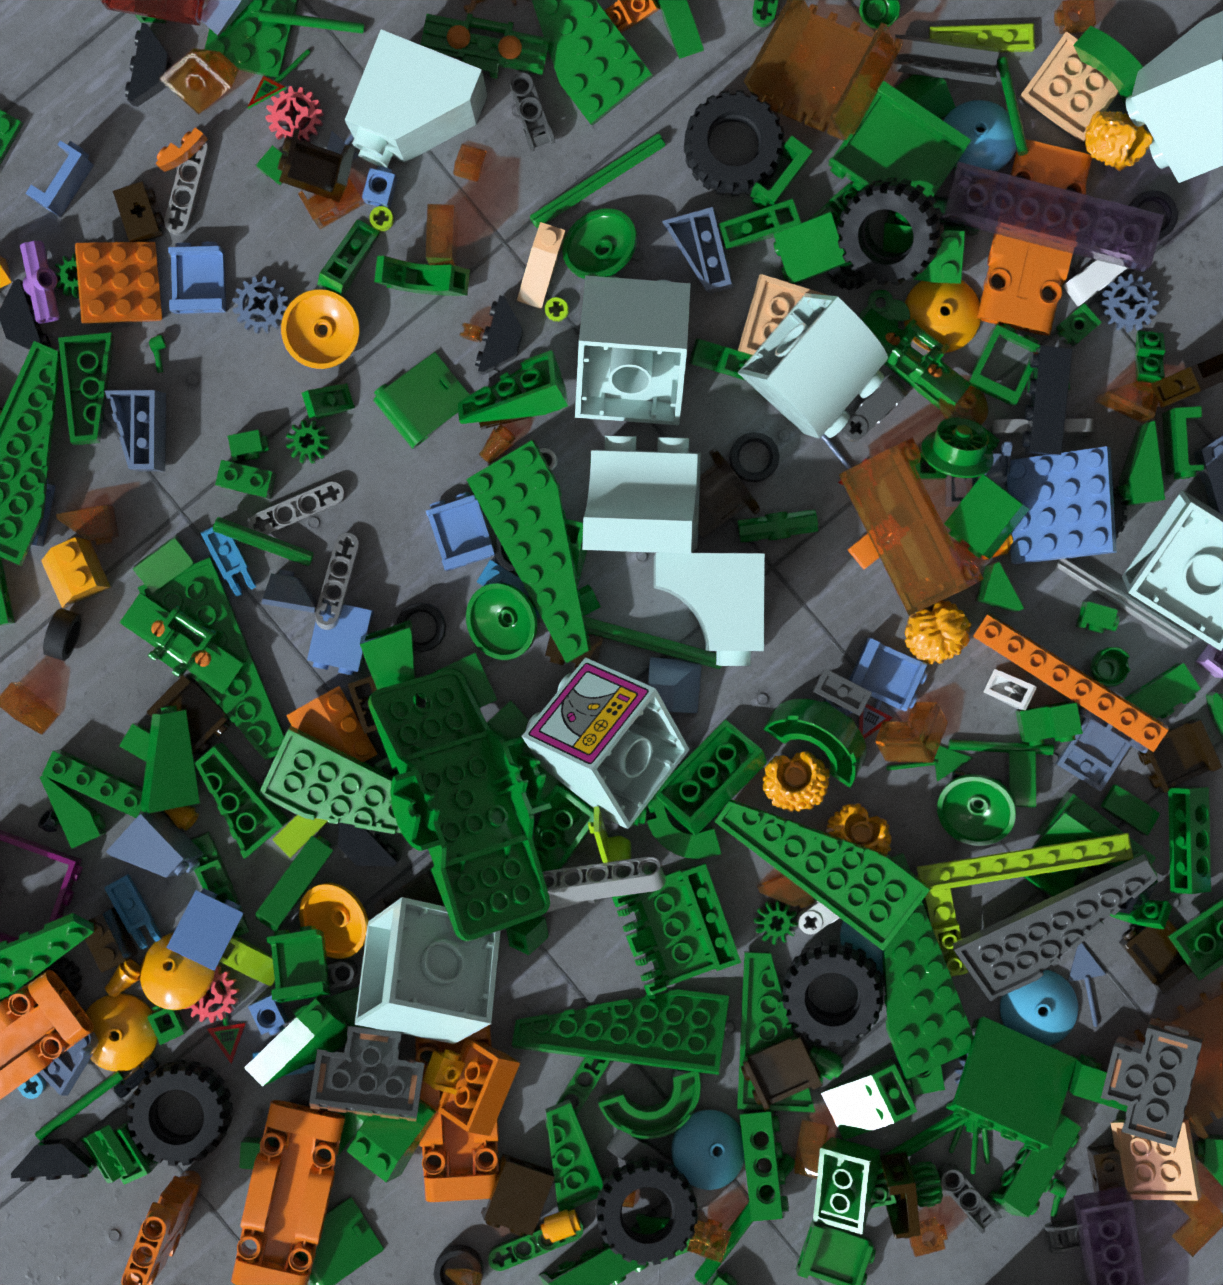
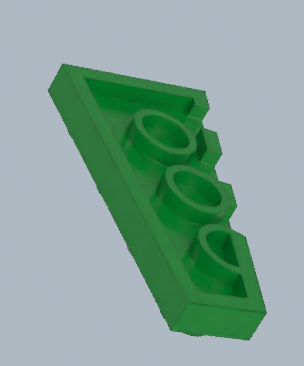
M570 1099L545 1109L552 1168L555 1176L554 1184L558 1212L566 1209L571 1210L597 1199L598 1192L603 1187V1181Z

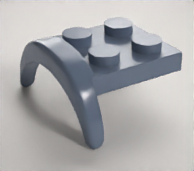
M1003 442L1000 452L993 453V465L984 474L1007 492V474L1010 473L1012 442ZM946 474L945 506L957 507L981 476L958 478Z
M1082 707L1079 714L1084 717L1081 722L1083 734L1075 735L1076 740L1068 742L1055 764L1101 792L1130 746L1142 753H1146L1148 748Z
M94 1032L90 1033L39 1072L60 1096L69 1095L98 1046L96 1034ZM53 1040V1044L59 1048L58 1042Z

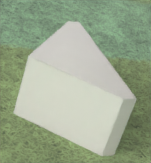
M994 669L983 692L1019 710L1026 711L1037 687Z

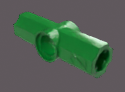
M804 510L788 513L787 511L765 514V517L738 520L740 543L768 539V541L791 538L792 535L818 532L816 510Z

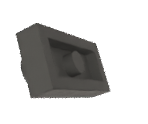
M824 668L812 691L858 716L861 715L872 692Z

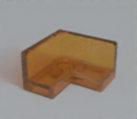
M348 178L347 186L340 202L319 195L308 199L303 191L298 193L320 230L365 204L350 178Z
M915 702L907 722L883 721L875 742L885 761L933 763L948 722L938 702Z
M1202 1192V1197L1198 1201L1173 1200L1190 1218L1172 1237L1192 1257L1223 1227V1213Z

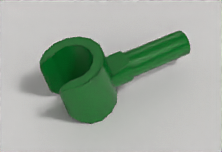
M158 335L149 340V346L155 356L157 373L163 372V365L159 350L166 348L167 345L164 337Z
M1054 1178L1053 1184L1049 1189V1192L1055 1195L1050 1216L1057 1217L1061 1198L1066 1195L1067 1190L1064 1182Z

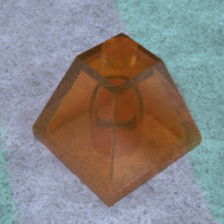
M193 48L163 73L159 80L197 114H200L232 88L239 69L219 51Z
M1138 381L1109 390L1097 396L1094 401L1140 423L1154 418L1158 406L1157 397L1151 386L1152 383Z

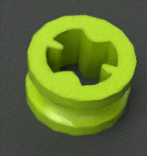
M378 206L370 213V222L378 231H387L393 226L394 217L387 207ZM381 212H384L386 218L389 217V220L384 221L383 225H378L379 223L377 220L375 221V217H379Z
M551 298L545 305V313L553 321H562L569 313L568 304L561 298ZM556 302H559L560 307L562 305L564 307V311H561L558 317H554V313L550 314V308H553Z

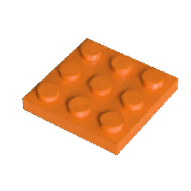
M93 242L75 244L82 323L149 322L162 320L155 242Z

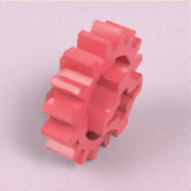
M289 86L288 93L285 94L284 91H281L279 98L272 96L271 99L274 105H267L266 107L271 115L265 116L267 122L272 123L269 129L271 132L277 131L275 136L280 140L286 137V135L291 136L294 128L300 129L298 139L304 138L307 142H310L309 134L312 133L317 136L318 132L315 127L323 125L322 121L318 119V117L323 116V111L316 109L320 106L318 99L313 100L314 95L312 92L304 95L303 87L294 92L292 86ZM298 100L307 103L310 108L300 106ZM287 102L284 108L280 110L281 106ZM294 107L299 114L296 116L295 124L291 119ZM307 122H310V123L308 124V126H307L305 129L302 130V128L304 127V125H305ZM279 124L288 125L291 132L284 130Z
M221 966L216 967L210 986L212 989L211 993L215 997L209 999V994L206 993L199 1000L200 1006L198 1003H195L185 1008L193 1009L191 1017L199 1014L200 1022L205 1021L207 1017H209L210 1023L215 1022L217 1016L220 1020L226 1018L225 1012L232 1013L234 1011L231 1004H236L239 1001L233 997L234 994L239 992L238 988H233L232 986L237 981L236 978L228 979L229 970L223 974L220 973ZM220 982L223 983L226 991L223 990V988L220 985ZM215 1003L223 1004L220 1009L211 1011Z

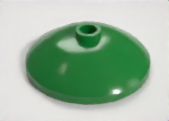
M599 209L587 213L571 226L565 236L562 247L565 264L572 273L585 279V275L609 277L617 273L629 262L637 246L635 225L625 213L616 209Z
M491 583L478 589L469 600L466 610L467 629L473 642L483 653L495 659L510 660L521 656L532 646L537 633V617L530 600L518 588L507 583Z
M969 774L955 778L943 788L937 803V814L943 828L956 840L968 845L986 846L999 842L1010 833L1016 819V805L1008 789L997 780L984 775ZM975 800H981L983 803L979 804Z

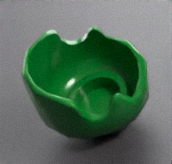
M861 0L859 14L862 22L872 29H885L890 27L899 18L901 5L899 0Z
M1106 647L1097 651L1092 657L1090 664L1093 679L1106 687H1116L1123 683L1131 671L1128 665L1129 654L1120 647Z

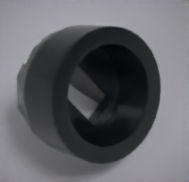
M49 809L40 818L38 827L46 832H56L55 826L57 824L61 826L56 813Z

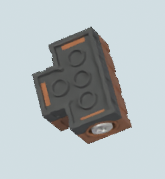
M1151 1018L1144 1043L1128 1040V1038L1118 1036L1113 1047L1101 1098L1118 1101L1120 1104L1128 1106L1122 1132L1176 1148L1205 1033Z
M348 1026L344 1053L327 1052V1050L317 1049L309 1102L312 1109L320 1110L322 1108L328 1109V1111L343 1113L354 1112V1114L367 1116L378 1115L391 1119L401 1118L416 1122L424 1063H410L405 1060H398L402 1033Z

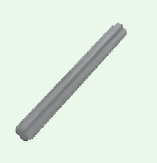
M1072 559L1058 560L1056 564L1058 569L1179 646L1187 648L1192 642L1193 637Z

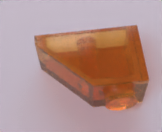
M111 505L56 514L57 520L86 540L96 541V545L112 543V538L119 537L114 507Z
M11 682L0 695V707L5 712L41 735L45 733L59 716L56 711L20 682Z
M783 874L756 885L760 893L794 907L799 905L800 908H804L814 903V898Z

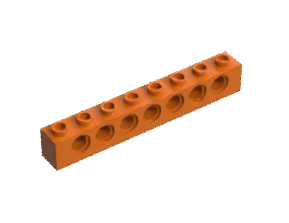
M990 612L973 635L974 638L1074 702H1077L1152 752L1155 751L1168 732L1167 725Z

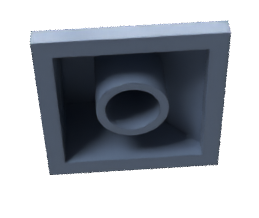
M280 569L278 574L271 573L262 599V604L315 613L318 604L301 578L294 577V572Z
M650 657L648 685L656 688L669 712L697 713L701 665L686 660Z

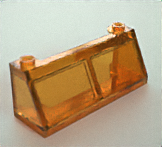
M913 437L839 474L908 615L921 611L983 580L978 566L972 560H961L915 468V465L920 462L921 455Z

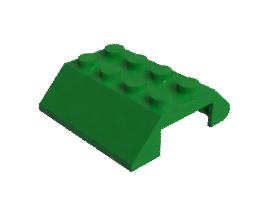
M706 863L666 874L665 885L657 891L612 897L615 907L627 904V906L617 910L619 917L627 916L631 912L635 913L636 920L628 922L622 927L624 932L636 929L626 935L633 957L645 954L635 960L636 966L646 965L650 961L653 963L654 968L640 976L642 981L653 979L644 984L647 996L665 991L669 985L713 969L720 971L741 963Z

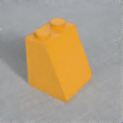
M74 537L51 547L41 560L62 608L111 587L91 541L88 539Z

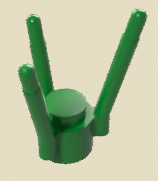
M971 1119L956 1129L949 1153L952 1154L954 1152L962 1130L966 1126V1131L973 1133L971 1174H975L978 1139L981 1132L986 1164H990L988 1130L977 1126V1122Z

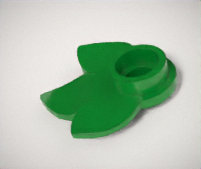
M883 289L875 290L870 294L868 306L859 315V318L862 320L872 308L896 327H898V321L910 319L908 306L903 301L893 299L892 295ZM879 298L884 299L886 302L882 308L877 307L875 304Z

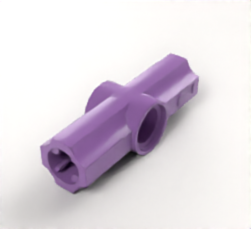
M42 241L25 242L20 245L26 272L23 288L31 296L36 322L48 323L60 319L54 293L57 277L54 271L49 268L44 243Z

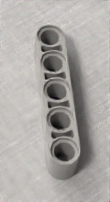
M642 857L542 872L550 897V905L652 892L661 889L666 882L660 861L655 857Z

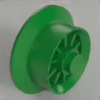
M948 418L939 423L937 430L928 434L921 444V453L926 462L934 469L953 477L974 478L982 476L991 469L994 462L993 453L988 447L989 435L987 431L978 423L965 418Z

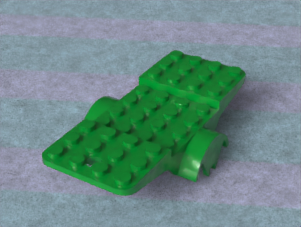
M453 669L440 671L374 691L368 699L369 709L392 769L397 767L399 775L394 776L391 782V803L396 822L404 838L414 849L418 851L429 850L434 863L431 871L457 937L463 941H472L546 913L550 907V897L532 838L533 814L552 807L550 803L540 799L546 775H541L538 771V764H541L540 760L522 754L525 743L524 739L519 737L504 742L503 738L491 731L464 677ZM414 695H419L422 699H425L426 705L424 708H419L418 705L414 704Z

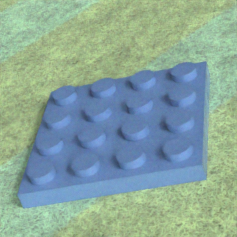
M1105 446L1063 452L1058 456L1042 455L1011 460L1010 473H1007L1008 493L1029 508V511L1011 532L1013 543L1011 544V563L1023 564L1117 553L1111 448Z

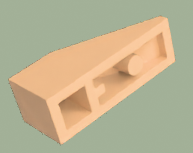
M540 222L517 302L542 310L566 236L565 230Z

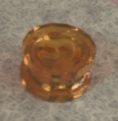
M468 323L462 324L464 331L460 332V337L474 342H482L480 335L484 333L485 329Z

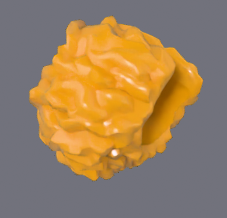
M1096 111L1092 115L1089 125L1086 126V150L1091 154L1092 158H1096V160L1101 162L1105 161L1106 166L1115 167L1118 171L1123 170L1127 166H1133L1145 155L1153 140L1152 134L1147 132L1144 126H1135L1130 117L1120 111L1116 113Z
M939 600L933 606L932 612L922 609L910 614L904 632L906 647L910 648V652L916 655L917 659L923 660L925 663L933 664L936 661L938 664H941L947 658L952 659L955 655L961 654V650L970 641L968 633L972 625L964 612L958 610L955 603Z
M803 751L796 753L792 760L785 755L775 756L765 767L766 774L763 777V791L768 799H772V805L777 808H782L789 812L794 810L800 812L801 809L810 810L813 809L814 804L820 805L828 792L829 769H826L822 760L816 759L815 755L811 752Z
M859 803L843 805L840 812H834V816L830 817L827 821L826 832L830 835L884 854H888L891 851L889 845L891 844L892 837L887 821L878 816L869 818L867 810Z

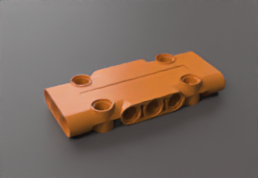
M1026 140L1028 153L1019 156L1016 150L1011 175L1007 181V192L1004 193L988 256L987 265L989 268L983 283L984 289L977 319L981 318V321L1000 326L1001 324H1006L1017 330L1049 336L1057 304L1062 296V283H1065L1070 268L1082 217V210L1080 208L1082 199L1086 194L1085 186L1092 157L1083 152ZM1023 176L1027 181V186H1019L1015 181V177ZM1067 188L1076 190V199H1072L1067 195ZM994 276L1001 278L1003 287L1000 289L995 288L991 283V278ZM1044 288L1050 289L1053 292V300L1048 301L1044 299L1042 295Z
M52 970L45 971L11 997L0 1002V1100L51 1064L55 1058L59 1057L94 1030L93 1023L60 977ZM21 997L27 1000L28 1005L23 1003ZM53 1040L58 1042L59 1048L53 1044Z
M490 1025L467 1037L492 1047ZM415 1036L416 1062L424 1063L423 1076L429 1064L421 1056L423 1051L429 1050L434 1052L436 1050L444 1053L447 1049L460 1054L466 1038L451 1044ZM422 1080L420 1099L436 1111L434 1118L420 1141L423 1156L425 1200L427 1202L489 1199L499 1175L498 1118L490 1136L469 1133L436 1110L443 1091L433 1089ZM485 1151L490 1152L494 1159L491 1162H484L480 1159L479 1155ZM430 1155L439 1156L441 1164L436 1166L430 1164L428 1157Z
M272 1100L270 1102L264 1134L260 1141V1152L257 1154L241 1220L242 1233L237 1244V1255L231 1277L233 1284L308 1285L335 1177L334 1166L339 1153L345 1116L282 1100ZM268 1137H276L280 1142V1146L272 1147L268 1143ZM319 1149H328L331 1152V1158H322L319 1154ZM245 1240H253L257 1248H248ZM296 1252H305L308 1255V1260H299Z
M189 1170L182 1173L180 1177L174 1176L160 1194L158 1202L152 1203L146 1219L141 1225L123 1273L122 1285H152L166 1265L168 1257H173L201 1187V1177L197 1172Z

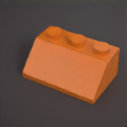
M340 686L286 715L293 727L362 762L377 755L367 734H364L362 725Z
M466 1037L459 1054V1059L465 1065L455 1087L457 1093L455 1095L443 1092L436 1110L469 1133L490 1136L520 1062L500 1050Z

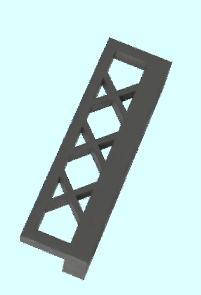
M895 34L890 62L891 69L895 72L995 85L997 79L995 68L999 50L992 47Z

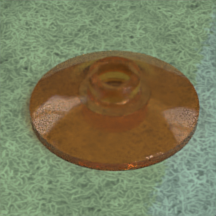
M972 385L968 387L955 406L947 403L941 397L939 398L940 410L945 419L965 418L982 425L988 416V403L985 396Z

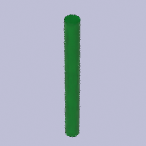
M259 10L258 21L363 34L364 23Z
M1000 57L997 59V65L1018 155L1023 156L1028 153L1010 69L1007 57Z
M949 739L948 742L949 750L1009 753V751H1036V754L1053 755L1054 746L1047 744L1029 746V743Z
M116 1071L36 1131L35 1136L37 1139L42 1141L125 1078L122 1072Z

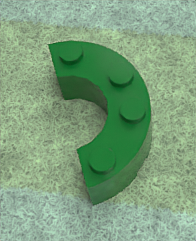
M791 699L785 701L775 708L763 728L764 731L784 744L790 740L801 739L819 746L830 760L831 768L829 774L849 788L866 759V743L854 720L825 701L820 702L812 699Z
M673 1071L671 1092L665 1100L656 1105L643 1106L636 1104L627 1097L623 1089L599 1096L598 1104L606 1119L618 1130L620 1129L632 1137L642 1139L664 1137L677 1131L692 1116L700 1097L699 1072Z

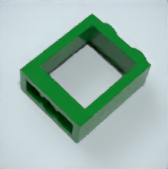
M1001 324V326L996 325L992 328L967 381L971 383L970 387L1003 403L1014 406L1017 404L1034 369L1030 367V358L1014 391L980 375L998 336L1030 352H1036V348L1040 345H1038L1039 341L1028 335L1022 337L1016 334V330L1011 326Z

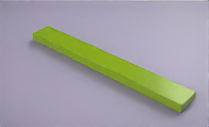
M1129 833L918 866L917 872L918 878L931 887L929 891L931 892L1133 859Z

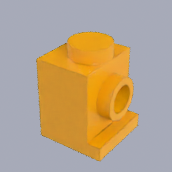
M446 1049L443 1053L434 1050L422 1080L435 1090L456 1095L457 1089L455 1087L465 1063L459 1059L460 1055L454 1051Z

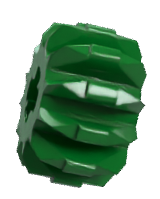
M73 253L71 260L67 256L62 257L65 263L63 266L60 263L55 264V267L60 270V272L55 273L59 280L56 287L63 289L65 296H69L72 293L74 298L79 299L78 280L72 277L74 272L77 273L76 253Z
M301 420L302 429L294 424L292 429L296 431V434L287 433L286 437L294 440V442L286 444V447L288 449L296 448L291 453V456L296 458L300 455L301 463L304 464L307 457H309L310 463L315 464L316 454L321 459L325 458V455L320 452L321 449L330 450V446L323 444V442L330 440L331 437L330 435H322L326 428L323 425L317 428V421L312 420L308 428L306 420ZM312 435L311 439L314 440V444L304 448L306 445L303 443V439H308Z
M775 900L774 908L771 907L769 901H766L765 906L768 909L766 912L762 908L757 909V912L763 917L754 918L755 923L762 924L755 930L757 933L765 931L762 936L763 941H767L772 935V944H777L779 936L783 943H786L787 938L784 934L795 935V932L789 927L798 926L797 921L790 920L797 913L795 911L788 912L790 908L789 903H785L780 909V900ZM777 916L778 919L780 917L783 919L779 922L780 927L775 928L774 925L772 927L769 925L773 922L772 917Z
M923 1161L911 1165L916 1183L918 1206L920 1208L927 1206L928 1208L941 1203L943 1194L936 1166L931 1161Z

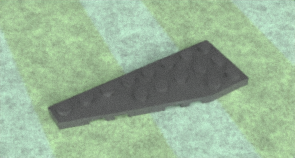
M1143 854L953 943L954 951L991 1002L1038 980L1044 975L1043 971L1051 964L1055 966L1061 961L1060 956L1070 948L1075 949L1103 925L1104 919L1110 914H1117L1121 910L1123 903L1131 897L1136 898L1158 879L1157 873L1146 855Z

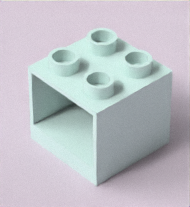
M1181 490L1122 575L1129 594L1221 651L1223 648V515L1184 490Z
M401 897L368 921L355 1025L399 1032L455 1044L490 1025L492 1021L501 930L472 941H463L457 937L444 906Z

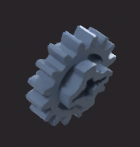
M1132 274L1126 277V281L1120 276L1116 279L1117 284L1114 282L1109 283L1107 286L1111 291L1105 290L1102 292V296L1107 299L1100 303V306L1106 307V311L1102 313V316H1110L1107 324L1117 323L1116 330L1118 331L1125 326L1127 333L1132 331L1133 326L1138 331L1143 328L1142 323L1145 325L1150 324L1152 321L1148 316H1155L1157 314V311L1152 309V307L1159 304V301L1152 298L1157 294V291H1149L1152 283L1142 284V276L1134 281ZM1120 288H1123L1122 296L1114 298L1115 293ZM1137 290H1139V291L1143 294L1144 297H1142V296L1137 292ZM1129 299V302L1137 305L1130 308L1128 304L1122 302ZM1145 309L1142 316L1139 319L1135 320V317H1137V311ZM1115 310H1117L1122 315V318L1115 312Z
M263 276L261 282L256 277H252V284L244 281L245 289H236L240 296L239 298H233L232 301L238 307L232 310L235 314H240L237 318L239 323L246 321L244 326L246 330L249 331L254 327V332L259 334L261 328H263L269 334L271 326L277 330L279 329L277 322L279 320L282 321L283 312L287 309L284 304L290 300L286 296L282 297L286 291L283 287L276 289L277 281L273 280L268 284V278ZM256 289H268L270 292L268 291L265 294L258 293ZM249 296L248 306L244 308L245 300ZM259 300H261L262 302H265V303H264V306H265V309H264V310H261V309L258 308L259 306H258L257 302H258ZM278 301L277 312L274 315L273 308ZM262 317L265 318L266 321L256 322L251 319Z

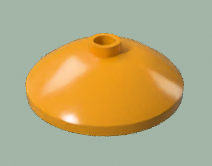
M961 280V284L921 281L910 291L905 300V304L910 312V319L903 321L904 326L906 327L912 319H915L917 321L916 324L943 345L948 344L950 346L946 353L956 351L965 346L975 336L979 328L981 318L977 319L980 302L974 290L963 280ZM942 307L948 308L949 315L943 316L940 309ZM913 338V341L918 346L927 351H931V348L924 344L922 341H920L918 338Z
M311 290L299 295L289 304L282 318L281 335L287 351L299 363L311 368L327 369L343 363L351 356L359 340L360 325L354 308L344 297L328 290ZM322 325H326L328 328V332L325 335H322L319 331Z
M335 883L318 884L306 892L299 907L301 927L315 926V929L324 932L326 956L342 959L357 953L365 944L368 917L360 900L350 890Z
M170 933L155 942L146 952L140 968V982L145 995L152 1003L167 1010H181L194 1005L207 993L212 984L215 971L166 948L173 933ZM172 963V969L168 971L167 967Z
M120 993L117 997L106 995L88 1008L86 1014L92 1021L94 1026L93 1032L98 1038V1046L90 1058L92 1062L106 1070L122 1072L136 1068L147 1057L151 1056L158 1039L147 1018L153 1011L143 1000L126 993ZM112 1031L119 1033L118 1040L112 1038Z

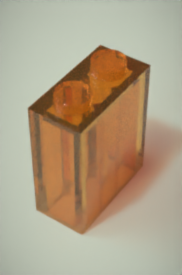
M427 204L426 259L429 265L457 266L458 214L455 206Z

